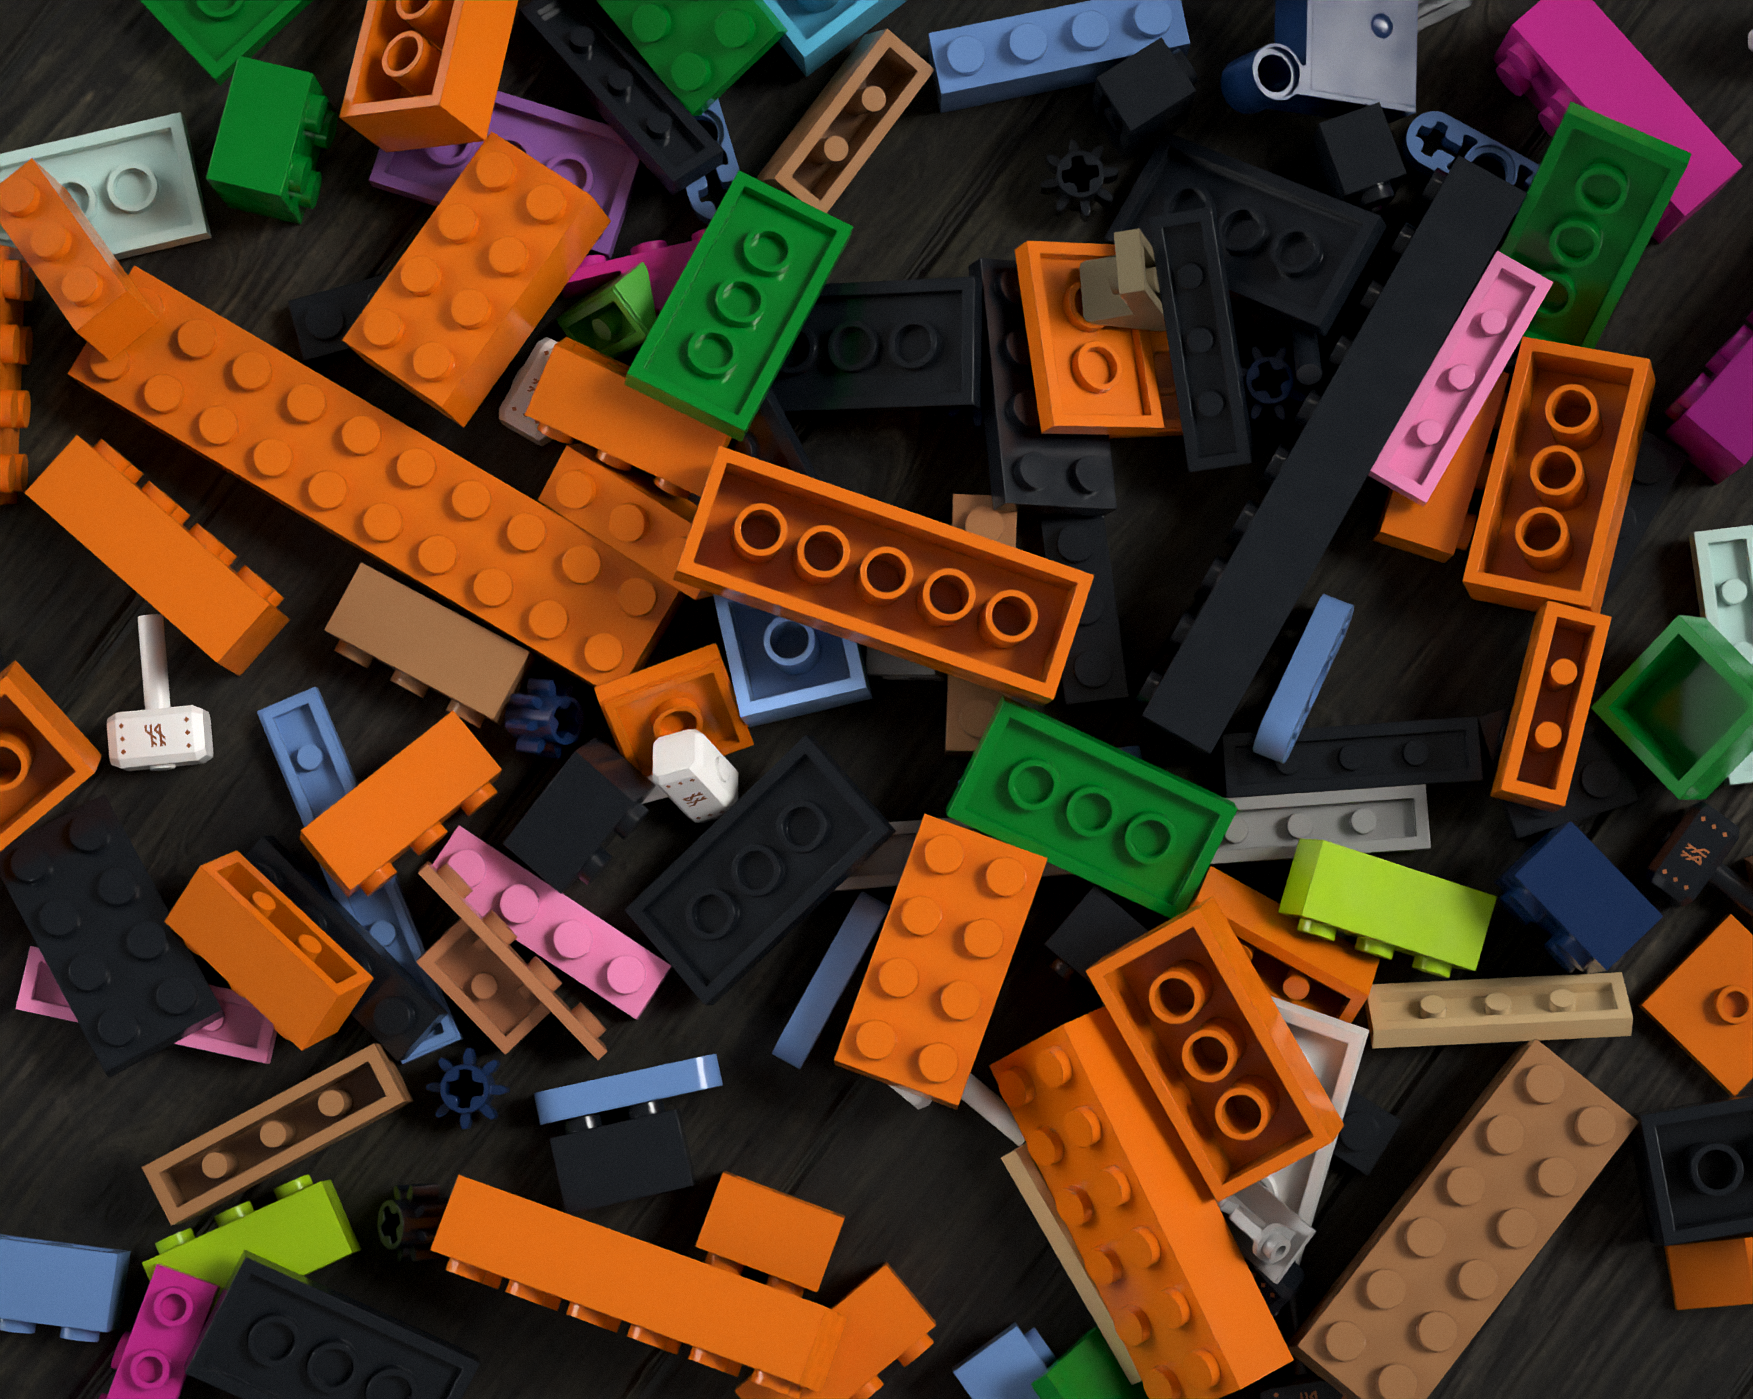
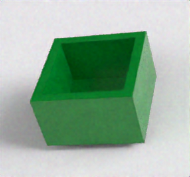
M238 55L206 176L208 182L229 208L301 225L305 208L313 209L315 207L322 181L321 172L315 170L321 148L329 149L332 145L337 127V112L331 111L332 104L314 74Z
M1678 615L1591 707L1679 800L1706 799L1753 751V666L1703 617Z

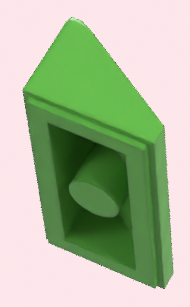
M645 263L637 264L591 291L556 319L557 323L568 338L613 359L643 343L657 319L649 273Z

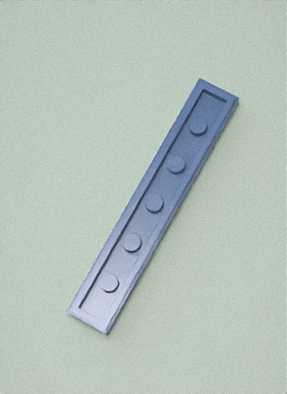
M313 687L257 711L302 823L306 827L358 786L322 695L317 687ZM321 866L333 897L448 1012L407 1059L401 1060L402 1064H407L463 1040L464 1037L445 992L416 963V960L427 948L397 876L395 875L384 886L368 897L362 889H359L351 897L347 898Z

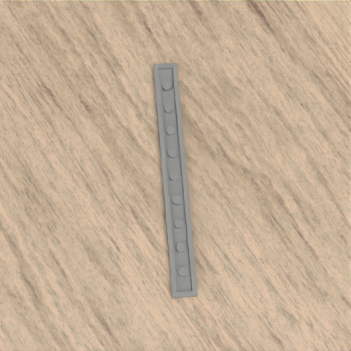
M1426 784L1226 798L1234 802L1238 810L1210 865L1290 860L1294 858L1299 838L1326 840L1365 854L1431 849ZM953 818L941 819L949 823L958 825L960 827L996 839L986 833H983ZM922 820L889 822L896 832L833 892L898 887ZM1047 862L1042 877L1075 874Z

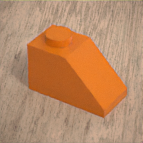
M1753 1231L1664 1246L1676 1310L1753 1304Z

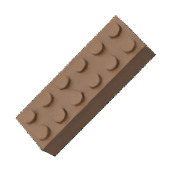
M1534 1039L1518 1046L1289 1340L1287 1347L1290 1353L1347 1399H1427L1639 1121L1539 1040Z

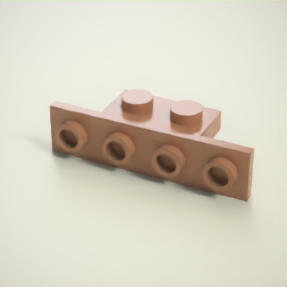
M427 861L419 868L418 874L461 918L416 960V963L505 1055L550 1012L561 1021L597 1060L608 1052L605 1044L599 1039L607 1030L602 1023L581 1002L572 1010L554 992L562 982L537 956L529 963H526L510 946L517 938V935L492 909L482 917L465 898L473 891L472 888L448 863H445L437 870Z

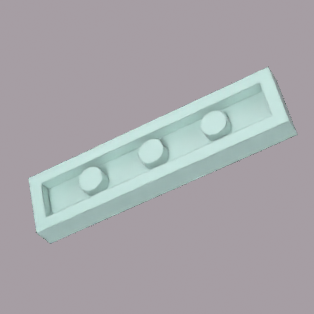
M1753 525L1693 532L1689 535L1700 617L1706 618L1753 666ZM1753 751L1724 780V787L1753 783Z

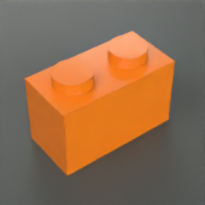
M725 1171L721 1175L695 1247L708 1251L705 1263L739 1276L742 1274L744 1265L769 1274L765 1285L802 1298L805 1288L818 1292L846 1216Z

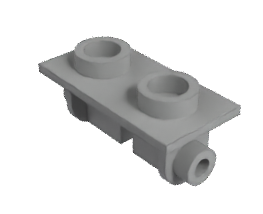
M1259 1181L1217 1202L1242 1255L1276 1284L1280 1282L1316 1232Z

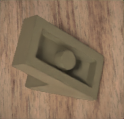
M1139 228L1115 232L1116 255L1087 260L1080 264L1083 317L1091 324L1159 332L1166 331L1153 247Z

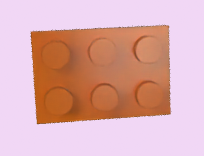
M1026 241L1014 249L1041 434L1152 435L1163 429L1164 423L1150 331L1091 324L1083 317L1080 264L1087 260L1116 255L1115 244Z

